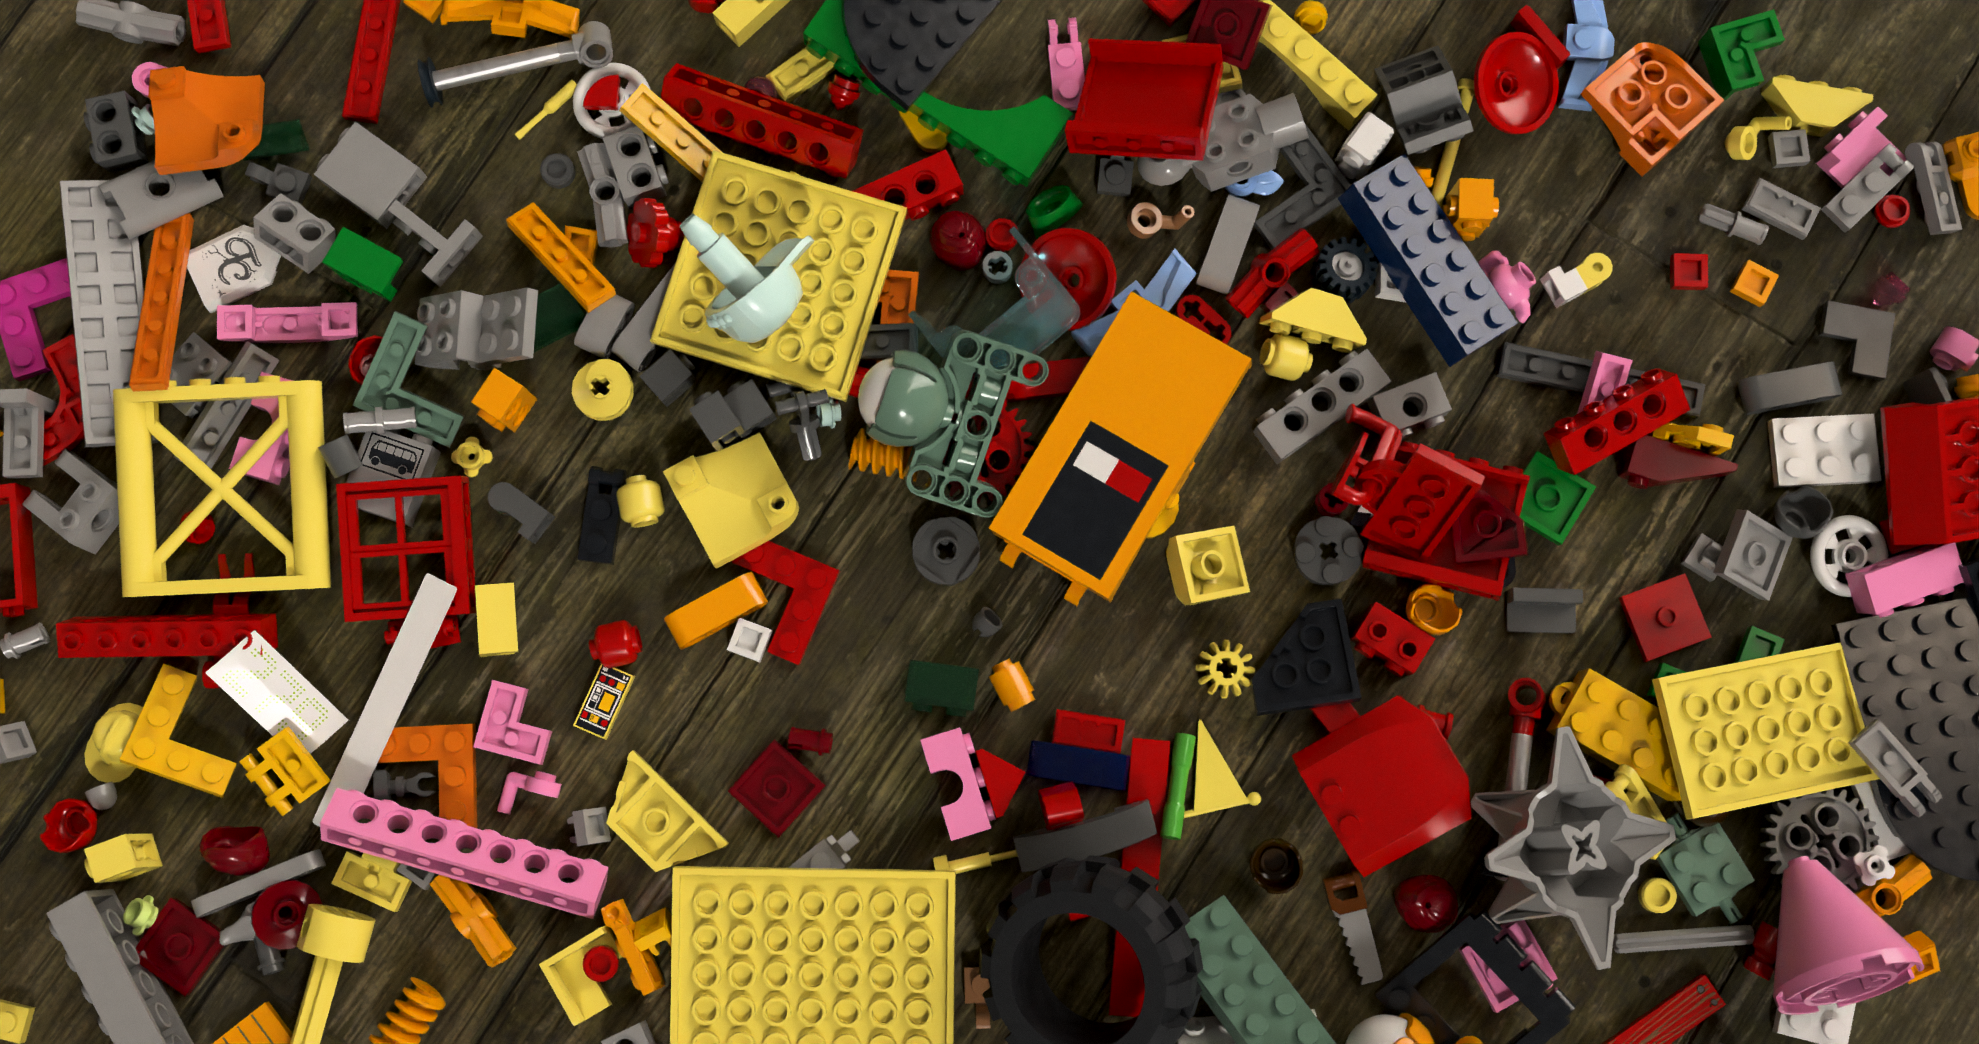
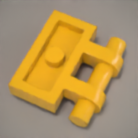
M289 726L257 748L265 759L259 764L252 753L239 761L248 772L245 775L251 783L253 781L256 782L267 796L264 800L270 807L274 806L281 816H284L294 808L287 800V795L291 793L300 804L331 781ZM271 768L284 783L281 788H278L266 773Z

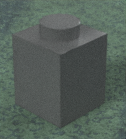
M671 349L640 375L644 383L666 407L697 382L691 373L696 369L695 366L683 353L677 357Z

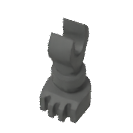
M386 770L374 771V799L381 801L384 799L391 800L392 794H396L397 797H404L405 793H415L423 797L432 796L436 791H422L419 783L424 778H433L435 776L431 773L423 772L410 779H405L404 776H396L395 780H391V776Z

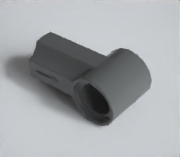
M347 434L318 447L334 479L363 465L355 445L351 443Z

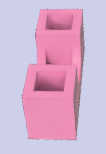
M264 372L260 374V376H275ZM280 377V381H293ZM278 398L252 399L251 405L262 411L269 412L273 424L279 417ZM288 428L244 476L280 485L281 478L287 475L290 467L288 458ZM239 437L229 469L241 459L257 440Z
M959 727L921 739L930 773L934 774L944 770L953 771L960 776L963 782V792L960 798L952 804L941 807L951 841L991 829L990 821L996 820L990 800L983 801L979 788L986 785L980 766L973 768L969 754L975 753L970 733L962 734Z

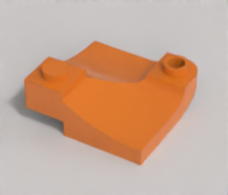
M1648 42L1638 43L1591 82L1580 94L1598 113L1612 133L1621 150L1619 154L1642 177L1724 102V99L1676 53L1662 45Z
M184 66L150 70L148 97L151 100L153 111L155 168L159 175L229 166L241 161L257 147L261 141L263 129L265 83L261 75H209L188 71Z

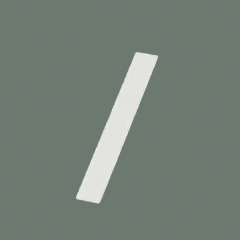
M429 573L425 575L313 818L315 825L320 827L322 817L336 788L347 791L357 790L364 794L457 592V587Z

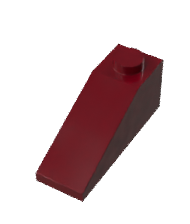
M1645 435L1626 447L1618 477L1627 479V484L1632 487L1647 489L1648 486L1654 487L1727 476L1737 471L1738 464Z

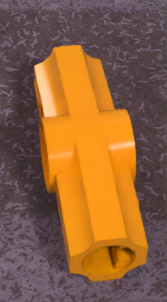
M1914 854L1906 855L1893 866L1895 874L1891 879L1882 878L1877 880L1873 886L1864 884L1854 894L1880 917L1895 914L1901 909L1906 899L1933 878L1930 869ZM1880 889L1885 894V902L1881 907L1876 902V894Z
M442 875L436 876L430 883V886L452 913L450 918L455 927L465 938L472 941L487 965L494 967L510 958L517 948L497 921L498 914L489 900L480 892L477 893L470 883Z

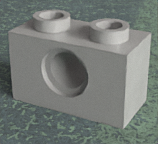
M1436 372L1375 395L1367 402L1372 414L1394 424L1401 431L1402 439L1414 434L1412 429L1424 424L1425 428L1429 429L1445 422L1444 416L1452 410ZM1411 402L1415 404L1418 409V416H1408L1403 410V403Z

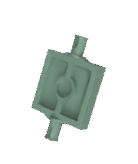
M1678 812L1670 815L1671 817H1667L1665 819L1667 823L1674 825L1676 840L1663 849L1657 857V861L1690 914L1697 917L1711 907L1720 906L1730 924L1738 921L1737 919H1741L1743 915L1739 912L1732 898L1739 890L1755 880L1721 825L1718 823L1710 827L1688 830Z

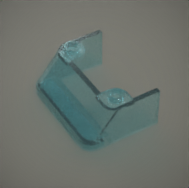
M1013 227L1009 232L1029 255V258L1020 264L1015 273L1016 284L1025 296L979 334L1038 355L1078 321L1080 307L1029 241ZM914 310L908 314L942 358L951 336L955 332L963 330L958 326H948L937 333L928 320ZM963 338L957 344V351L960 356H967L974 349V342L971 338ZM997 349L992 352L990 363L993 367H999L1005 363L1007 355L1004 349ZM975 372L973 373V376H972V379H971V382H970V385H969L970 388H971L972 382H973L974 377H975V374H976Z

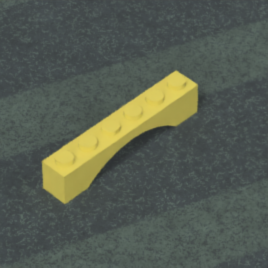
M1260 0L1273 6L1259 41L1282 59L1307 85L1322 107L1349 131L1371 108L1378 94L1271 0Z

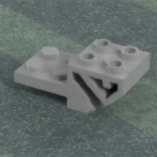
M522 288L486 296L459 290L420 298V305L417 311L418 321L428 325L416 351L415 365L437 369L460 370V360L467 361L471 368L490 370L501 368V363L533 358L538 290Z

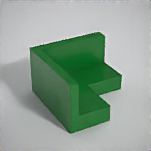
M1774 9L1711 27L1698 41L1714 90L1725 101L1734 92L1760 85L1764 78L1754 52L1781 45L1785 38Z
M342 227L322 262L343 280L369 294L373 292L391 302L398 290L390 283L403 260L390 251Z

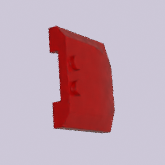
M1399 694L1292 755L1301 777L1352 863L1363 877L1368 876L1472 818L1470 785L1467 773L1434 718L1424 710L1405 700Z

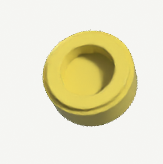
M1649 878L1641 884L1638 890L1639 902L1647 911L1665 913L1671 910L1676 903V890L1666 879Z

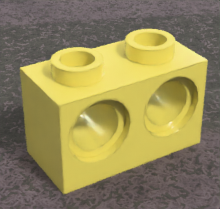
M152 833L123 834L84 849L87 857L84 862L85 868L95 883L125 881L163 866Z

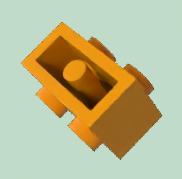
M1459 178L1446 196V205H1442L1441 209L1464 242L1473 241L1475 237L1478 238L1490 226L1493 218H1497L1499 199L1494 197V179Z

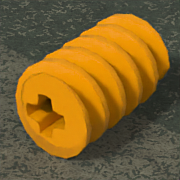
M861 428L853 440L849 469L858 461L859 471L864 472L869 463H871L873 474H878L882 466H885L886 476L891 477L896 468H898L899 477L903 479L904 470L913 446L894 447L884 445L871 437L866 439L865 429ZM916 471L912 476L915 482L917 481L919 471Z
M411 977L410 980L416 986L415 990L407 987L402 989L408 1000L395 999L394 1004L400 1011L398 1013L387 1011L385 1015L391 1021V1024L387 1025L379 1022L377 1028L382 1032V1037L371 1034L368 1039L373 1044H419L421 1041L419 1034H425L429 1030L427 1022H434L438 1016L436 1010H443L445 1007L444 998L427 982Z

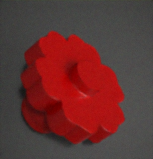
M641 198L639 201H636L633 213H630L628 216L627 234L630 239L628 252L631 255L632 261L639 263L641 267L655 268L657 265H660L663 261V253L681 247L685 236L680 228L682 222L669 217L664 204L657 202L656 199Z

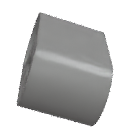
M616 294L591 312H587L575 336L574 345L602 359H608L612 355L611 349L614 342L632 317L635 304Z

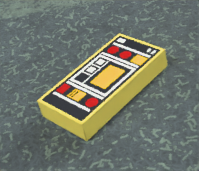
M601 664L573 726L607 740L635 676L617 668H605Z

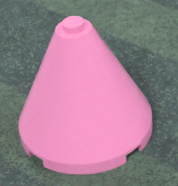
M1801 856L1787 863L1789 867L1783 871L1773 987V998L1780 1013L1787 1015L1810 1014L1819 1012L1817 1006L1836 1003L1838 1008L1851 1005L1893 990L1914 979L1915 977L1911 969L1914 965H1916L1919 972L1924 970V965L1918 951L1818 860H1810L1808 856Z

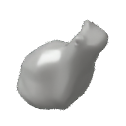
M255 902L246 906L245 911H243L241 917L234 924L220 931L219 941L221 945L225 946L235 942L253 940L255 932L251 924V913Z

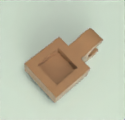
M964 967L965 1004L976 1003V1029L991 1028L990 1012L983 997V993L990 988L989 979L980 977L979 967Z

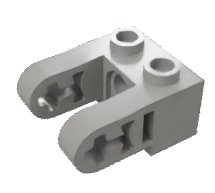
M65 448L54 463L80 483L79 487L63 507L36 490L30 493L23 502V505L69 543L96 555L119 525L117 483L110 480L86 460Z

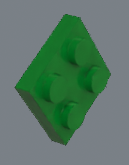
M1536 451L1523 474L1530 476V480L1527 485L1520 518L1524 520L1525 526L1560 546L1563 544L1596 486L1577 474L1573 475L1558 469L1555 461Z

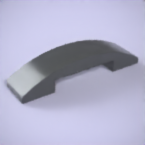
M1145 799L1114 808L1115 812L1049 831L1047 828L1013 837L1022 872L1040 870L1047 864L1068 857L1076 861H1083L1089 855L1101 856L1157 834L1149 800Z

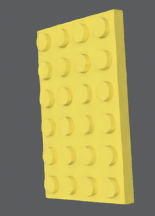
M1841 642L1652 679L1686 820L1880 779L1848 743L1865 726L1851 683Z

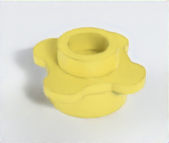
M468 437L457 450L453 451L451 459L453 463L459 464L464 468L465 475L476 477L479 474V469L484 464H489L492 461L493 455L491 451L484 450L479 445V439ZM470 454L475 455L473 460L469 459Z

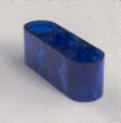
M1031 740L1026 775L1126 791L1131 756Z

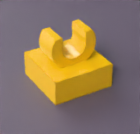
M666 907L635 923L633 942L640 952L649 948L650 952L657 956L660 954L659 943L664 940L671 947L672 915Z

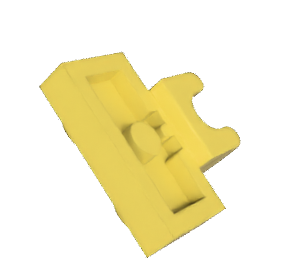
M346 851L331 884L390 911L398 912L412 881L397 872V868L401 863L366 853L360 856L351 851Z

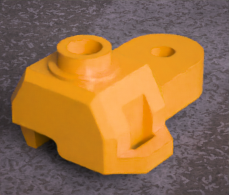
M1979 132L1948 140L1942 144L1947 158L1950 179L1958 184L1965 212L1971 218L1979 220Z

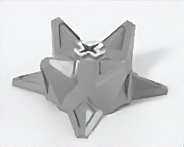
M1570 726L1556 728L1548 782L1537 790L1475 793L1471 800V807L1506 840L1486 854L1484 858L1485 866L1489 871L1509 876L1488 913L1496 924L1558 915L1570 918L1596 969L1601 970L1611 968L1616 911L1624 904V898L1631 884L1638 878L1640 865L1676 840L1675 830L1672 824L1632 813L1625 801L1616 797L1604 785L1602 780L1593 777Z

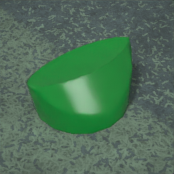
M1060 185L1049 188L1038 194L1027 206L1026 214L1036 239L1047 232L1059 228L1084 205L1068 186Z

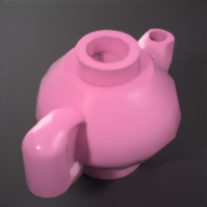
M1493 250L1479 260L1478 264L1508 309H1514L1517 319L1521 323H1525L1531 315L1530 303L1528 301L1530 297L1529 288L1536 284V279L1524 263L1518 262L1512 267L1509 265L1507 257L1503 256L1499 251Z

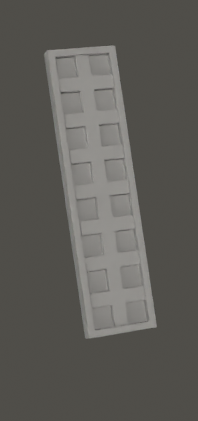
M109 180L60 181L85 447L115 446L113 390L130 388V374L144 296L138 237L131 240L128 239L120 224L121 221L126 219L115 199L113 197L105 199L98 185ZM152 435V443H158L159 440Z

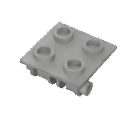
M193 332L173 355L170 380L177 381V386H189L190 379H211V385L215 384L216 381L220 383L232 362L224 358ZM208 401L172 404L185 416L193 418L196 414H201Z

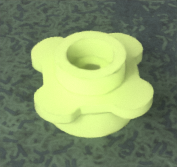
M150 895L145 896L143 899L135 898L129 903L124 912V923L133 927L132 933L136 936H140L145 928L151 927L157 918L158 907L154 906V898Z

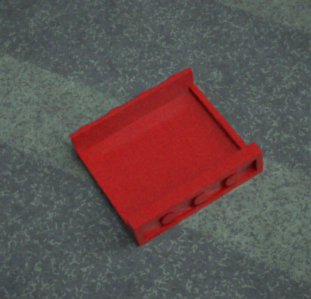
M1089 38L1088 45L1091 58L1075 119L1067 120L1065 127L1069 153L1203 161L1224 69L1221 44Z
M1401 442L1394 460L1400 463H1407L1419 445L1411 442ZM1435 450L1484 475L1485 478L1479 490H1484L1520 517L1527 485L1530 480L1529 475L1523 474L1524 470L1507 465L1503 466V469L1489 466L1488 461L1480 458L1470 457L1468 461L1456 459L1455 454L1452 452ZM1451 526L1425 563L1407 559L1369 539L1362 568L1427 584H1437L1443 588L1499 601L1509 558L1457 564Z

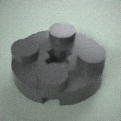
M1322 516L1307 523L1298 532L1293 543L1295 564L1298 571L1307 580L1317 585H1334L1349 579L1360 566L1364 547L1358 533L1349 523L1330 516ZM1321 543L1324 545L1332 543L1335 546L1333 550L1336 553L1335 559L1330 556L1326 560L1321 558L1322 550L1319 548Z
M946 517L930 520L918 530L913 540V559L917 570L925 579L934 584L954 586L969 578L979 564L980 544L977 535L968 523L959 518ZM949 542L954 545L952 551L955 553V556L952 559L946 557L944 560L940 559V551L937 547L940 544L946 546Z

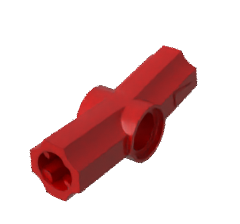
M1299 228L1268 253L1257 255L1252 260L1250 270L1225 299L1236 311L1248 319L1275 288L1285 285L1289 280L1290 274L1319 253L1317 243L1304 228ZM1274 263V273L1271 277L1267 278L1266 269L1269 264Z

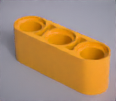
M748 572L667 615L664 620L681 650L733 624L739 618H744L765 606L768 600L753 572Z

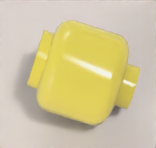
M1275 334L1271 339L1267 338L1263 343L1259 359L1260 364L1264 366V370L1268 375L1295 381L1301 377L1303 372L1307 373L1310 370L1313 355L1309 353V345L1305 340L1291 335Z
M646 475L627 478L626 484L621 486L616 492L620 517L623 521L631 523V527L638 528L656 524L659 522L658 517L665 511L660 485L656 481L647 480Z

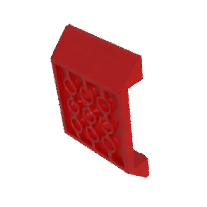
M1979 396L1934 404L1911 402L1881 407L1890 544H1951L1979 539Z

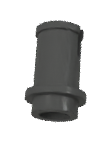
M255 935L252 939L254 940L260 962L257 969L262 970L263 976L284 970L283 963L286 962V958H281L280 950L265 945Z

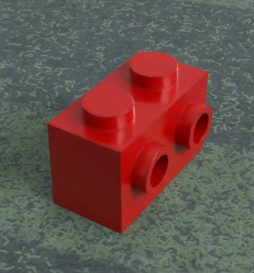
M1374 602L1367 609L1351 635L1350 640L1356 643L1354 647L1356 651L1371 659L1375 655L1386 662L1383 666L1385 669L1396 676L1402 677L1403 674L1410 676L1416 672L1435 638L1378 602Z

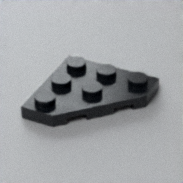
M1342 599L1307 603L1299 617L1273 649L1271 655L1253 676L1251 688L1256 716L1359 702L1361 700Z

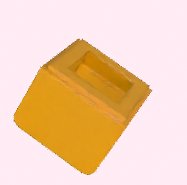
M1916 931L1903 937L1918 951L1924 965V970L1920 972L1916 965L1911 968L1915 978L1907 982L1908 984L1940 971L1936 946L1922 931Z

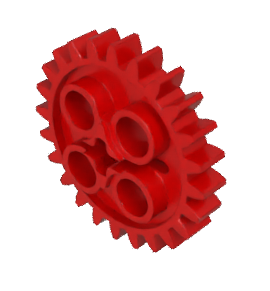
M1006 399L998 418L1000 425L999 433L991 438L984 459L988 470V477L984 478L981 470L978 476V480L993 485L1003 496L1007 495L1005 485L1009 484L1014 487L1016 483L1015 475L1020 476L1023 472L1020 468L1021 464H1027L1030 460L1024 456V452L1034 449V446L1024 444V440L1029 438L1032 432H1022L1020 429L1027 420L1016 421L1014 417L1019 409L1015 408L1007 412L1005 410L1007 406ZM981 415L971 417L975 421L977 432L981 430V422L984 420ZM967 422V429L968 431H970L969 424ZM949 442L943 463H945L946 457L951 446V442ZM1001 450L1007 454L1009 462L1005 469L997 470L991 466L989 458L992 452ZM949 482L951 485L950 496H953L958 490L961 491L960 482ZM981 493L977 498V503H980L982 494L985 493L988 499L992 502L994 498L993 493Z

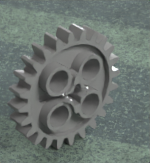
M1831 789L1784 799L1785 805L1780 802H1773L1772 806L1777 814L1764 816L1767 821L1772 823L1771 828H1761L1762 833L1769 835V840L1760 843V846L1771 849V853L1764 857V861H1775L1776 863L1770 872L1772 874L1783 873L1789 867L1787 863L1797 857L1808 856L1810 860L1817 857L1821 864L1850 890L1858 889L1855 878L1861 880V876L1856 871L1853 857L1857 852L1871 851L1870 842L1880 839L1879 836L1869 834L1868 831L1876 825V822L1863 819L1869 812V809H1856L1859 801L1857 797H1850L1845 801L1847 794L1845 789H1838L1835 793ZM1821 808L1827 811L1829 817L1828 822L1824 826L1818 820V813ZM1802 814L1805 816V821L1807 824L1803 823V821L1801 820ZM1794 827L1799 830L1801 837L1797 845H1794L1790 840V832ZM1818 835H1822L1823 839L1820 841V845L1822 847H1817L1816 843H1818L1820 840ZM1843 837L1849 842V850L1845 855L1839 849V843ZM1833 858L1836 859V861H1837L1838 864H1839V866H1838L1837 868H1835V863H1834ZM1872 863L1871 867L1875 868L1876 865Z

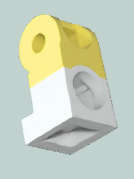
M1593 253L1586 257L1576 268L1564 273L1561 267L1558 266L1548 271L1540 281L1555 307L1558 308L1598 287L1611 275L1613 265L1606 255Z

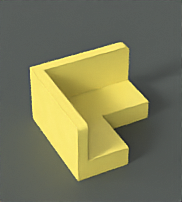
M603 926L539 964L573 1026L586 1021L612 1005L601 983L588 978L583 970L584 956L592 947L597 945L612 947L617 952L619 959L622 958L617 950L616 938L610 927Z

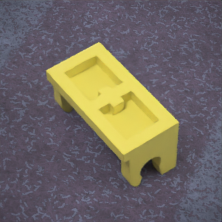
M514 583L475 585L479 656L515 654V652H518Z

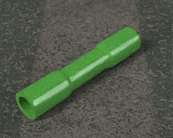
M1175 734L1168 797L1164 806L1160 837L1165 839L1181 840L1189 770L1192 766L1196 739L1191 734Z

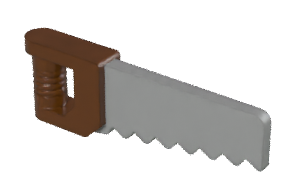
M1350 868V872L1343 875L1322 879L1329 909L1332 910L1335 917L1339 918L1338 926L1343 927L1342 936L1347 937L1345 944L1351 947L1349 955L1355 957L1353 965L1358 967L1357 975L1362 977L1361 985L1381 980L1383 973L1366 911L1368 906L1357 868ZM1354 886L1356 897L1340 900L1334 896L1333 891Z

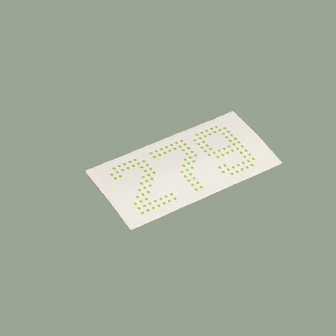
M253 630L251 632L253 642L250 647L242 650L243 646L248 642V637H246L205 673L272 736H275L289 726L311 754L340 729L348 719L262 636ZM261 644H262V653H263V655H260Z

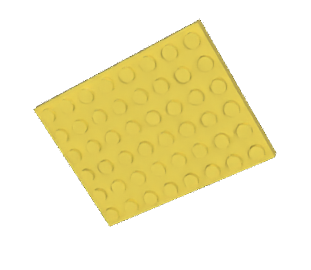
M673 867L670 1044H954L956 870Z

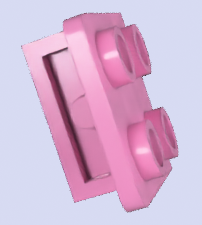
M1879 107L1875 108L1868 115L1864 111L1859 113L1847 125L1851 130L1844 137L1840 133L1824 147L1827 153L1816 164L1843 188L1885 146L1891 143L1876 128L1888 115ZM1897 149L1895 153L1903 161H1906L1905 155ZM1885 162L1879 167L1888 176L1893 172Z

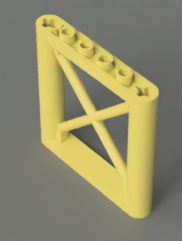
M258 376L257 383H246L245 377L224 378V384L211 385V379H190L189 386H177V381L169 380L168 390L135 392L131 388L113 390L122 597L331 588L326 462L318 447L325 444L322 381H280V376ZM278 398L279 417L222 479L159 422V403ZM287 428L293 543L232 489ZM152 435L212 489L158 549ZM223 499L286 556V576L167 581L166 561Z

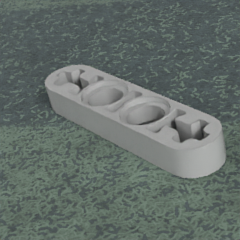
M314 850L202 895L191 901L196 918L213 914L257 896L274 883L296 880L324 868L326 863L321 850Z

